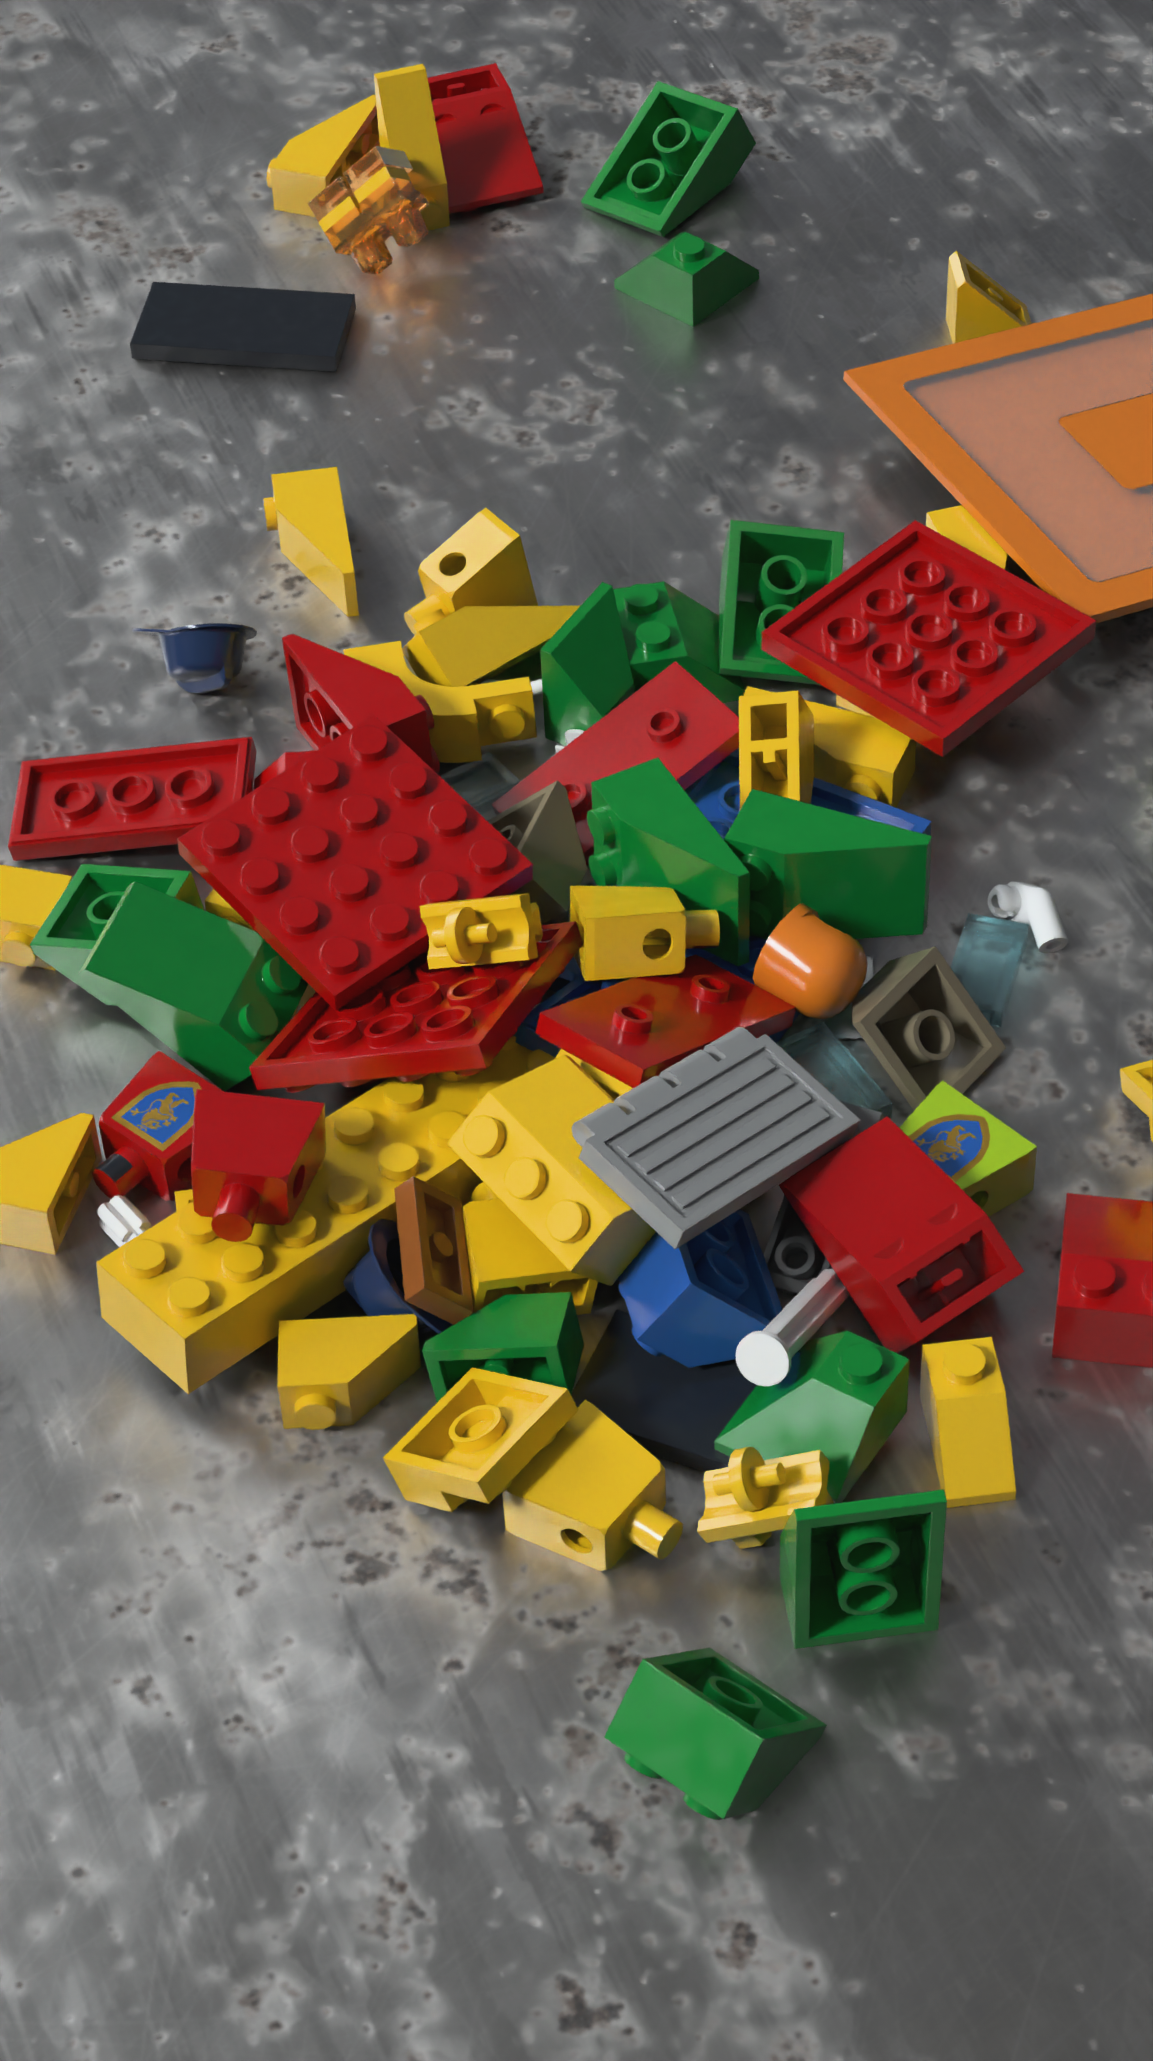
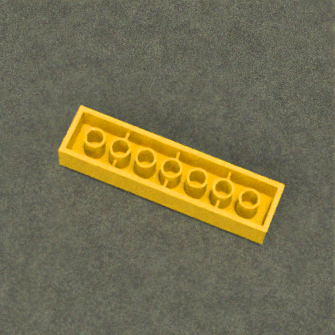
M512 1036L495 1056L491 1066L477 1074L459 1076L455 1074V1071L430 1073L423 1078L408 1082L399 1081L397 1077H389L325 1118L326 1154L292 1222L283 1226L255 1223L252 1234L248 1239L241 1242H231L220 1238L214 1233L211 1227L213 1217L198 1215L194 1211L192 1201L96 1262L101 1318L187 1394H190L279 1334V1321L301 1320L344 1292L346 1289L343 1281L348 1271L370 1251L368 1240L370 1227L380 1219L393 1220L397 1223L394 1189L412 1176L461 1200L462 1207L472 1201L473 1190L483 1181L446 1143L488 1091L554 1060L555 1057L540 1049L531 1051L515 1043L516 1037Z

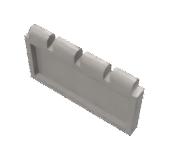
M737 1027L706 1045L703 1050H698L665 1069L659 1076H653L617 1097L614 1103H607L576 1121L572 1125V1134L576 1142L582 1147L579 1159L674 1249H677L851 1139L861 1120L769 1036L764 1034L759 1038H755L747 1029Z

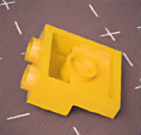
M472 1367L383 1457V1460L407 1501L448 1512H453L459 1505L469 1499L489 1504L496 1496L508 1489L513 1478L541 1449L553 1442L557 1432L578 1412V1408L567 1388Z

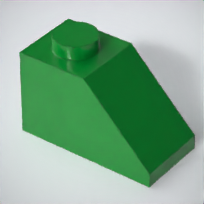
M571 1292L503 1295L427 1340L422 1352L436 1402L472 1367L567 1388L571 1394L584 1348V1341Z

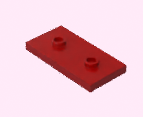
M675 661L491 805L497 816L558 780L567 790L585 862L589 866V857L594 855L593 836L587 822V812L592 810L591 782L658 757L685 790L739 748V717Z
M243 737L22 761L8 843L11 856L14 861L178 844L177 838L253 791L257 754L253 738Z
M695 954L685 958V970L682 973L633 977L540 1012L535 1033L593 1067L635 1088L653 1076H659L662 1071L694 1052L703 1050L706 1045L737 1027L747 1029L755 1038H759L764 1034L770 1036L791 1027L796 1007Z

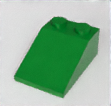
M657 81L582 198L581 204L586 209L664 237L731 184L756 142L738 108Z
M730 520L721 568L719 674L820 685L762 651V631L842 574L844 532Z
M657 757L591 782L592 810L587 812V822L593 836L594 855L589 857V868L596 885L668 887L674 889L685 910H717L720 924L718 948L701 949L736 966L748 963L750 872L661 760Z
M751 790L724 838V841L750 872V936L768 939L779 922L800 903H804L816 910L819 919L826 924L851 935L855 939L924 934L928 921L932 836L767 792Z
M136 881L131 883L125 890L78 973L224 1092L251 1075L249 1067L289 1023L308 986V983L256 931Z
M944 1489L793 1510L780 1535V1581L794 1649L938 1630L947 1508Z

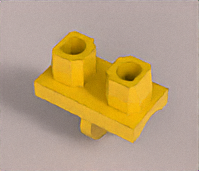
M529 893L429 903L419 906L421 918L426 925L429 936L427 956L429 969L525 961L538 958L536 942L541 941L543 932L539 907L535 902L530 903Z
M754 1447L735 1449L730 1455L728 1467L705 1471L703 1481L706 1495L705 1510L703 1516L698 1520L697 1532L706 1543L732 1539L740 1549L763 1545L771 1537L772 1531L784 1529L794 1509L833 1504L834 1501L827 1490L830 1461L821 1450L763 1460L759 1451Z

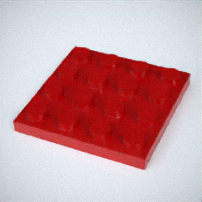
M914 520L762 631V651L943 757L1095 638L1096 620Z
M374 714L177 838L179 855L335 1011L429 949V936L426 925L421 918L419 906L429 903L510 895L533 879V863Z
M577 922L542 925L543 937L541 941L536 942L538 958L531 960L429 969L427 961L428 949L337 1011L315 992L249 1067L257 1090L284 1088L286 1092L295 1093L307 1090L316 1084L340 1082L343 1087H355L378 1078L397 1077L399 1081L408 1082L423 1078L430 1073L455 1071V1074L459 1076H469L484 1071L491 1066L495 1056L510 1037L518 1031V1027L534 1006L541 1002L542 996L556 978L565 971L566 965L577 953L579 947L583 945Z

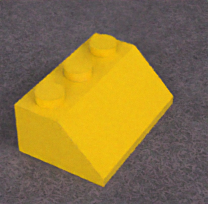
M564 1054L488 1091L446 1144L570 1272L612 1286L656 1231L579 1159L582 1147L573 1137L572 1125L605 1104L614 1103V1099L571 1057Z

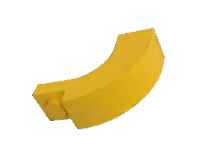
M401 641L343 649L344 655L398 676L414 696L422 695L425 698L434 718V728L429 730L430 744L434 748L439 762L462 763L482 761L481 746L537 738L533 692L529 676L470 686H441L418 678L408 669Z

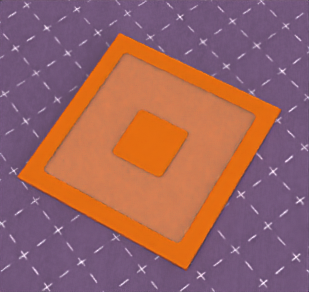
M1153 293L844 371L843 380L1044 592L1095 619L1096 623L1153 607Z

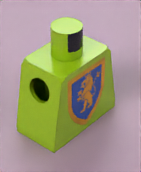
M944 1081L935 1086L899 1127L988 1217L1028 1195L1034 1188L1037 1146Z

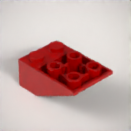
M494 63L428 77L447 181L449 214L470 212L478 207L505 201L516 202L527 196L544 193L543 184L511 88L497 64Z
M888 1116L779 1184L782 1192L884 1348L897 1354L919 1342L1024 1272L988 1215Z

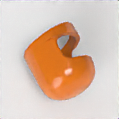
M800 903L779 922L768 937L755 964L753 981L756 986L795 1006L797 1012L811 1018L828 1019L844 1011L857 997L866 978L868 963L865 951L859 941L851 935L826 924L819 919L816 910L804 903Z

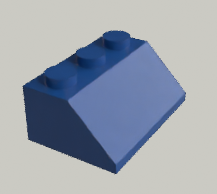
M741 1209L677 1249H674L655 1232L618 1277L620 1282L618 1286L619 1291L625 1299L633 1325L631 1330L635 1340L650 1354L658 1357L664 1354L688 1368L736 1359V1349L739 1342L751 1332L762 1331L783 1310L750 1216Z

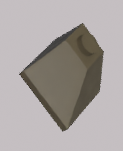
M557 780L488 820L496 830L533 863V879L510 895L529 893L530 903L535 902L539 907L541 925L549 920L554 923L560 922L570 914V886H580L588 870L567 790Z
M936 946L889 960L861 988L857 997L852 1002V1024L913 1110L942 1081L963 1094L1006 1049Z

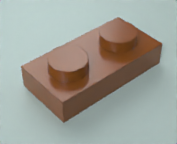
M412 1176L394 1189L405 1301L445 1321L456 1324L474 1312L462 1202Z

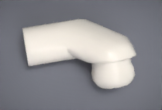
M1013 881L1007 885L998 884L992 888L988 896V907L991 913L997 918H1007L1009 921L1030 925L1038 950L1041 953L1056 952L1067 946L1069 942L1056 902L1047 889Z

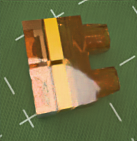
M375 146L343 173L345 177L339 176L308 202L310 209L335 252L351 255L363 273L380 274L392 264L393 258L384 243L389 237L393 236L398 246L409 247L418 243L428 234L421 211L430 204L422 193L415 190L408 176V173L413 168L404 151Z

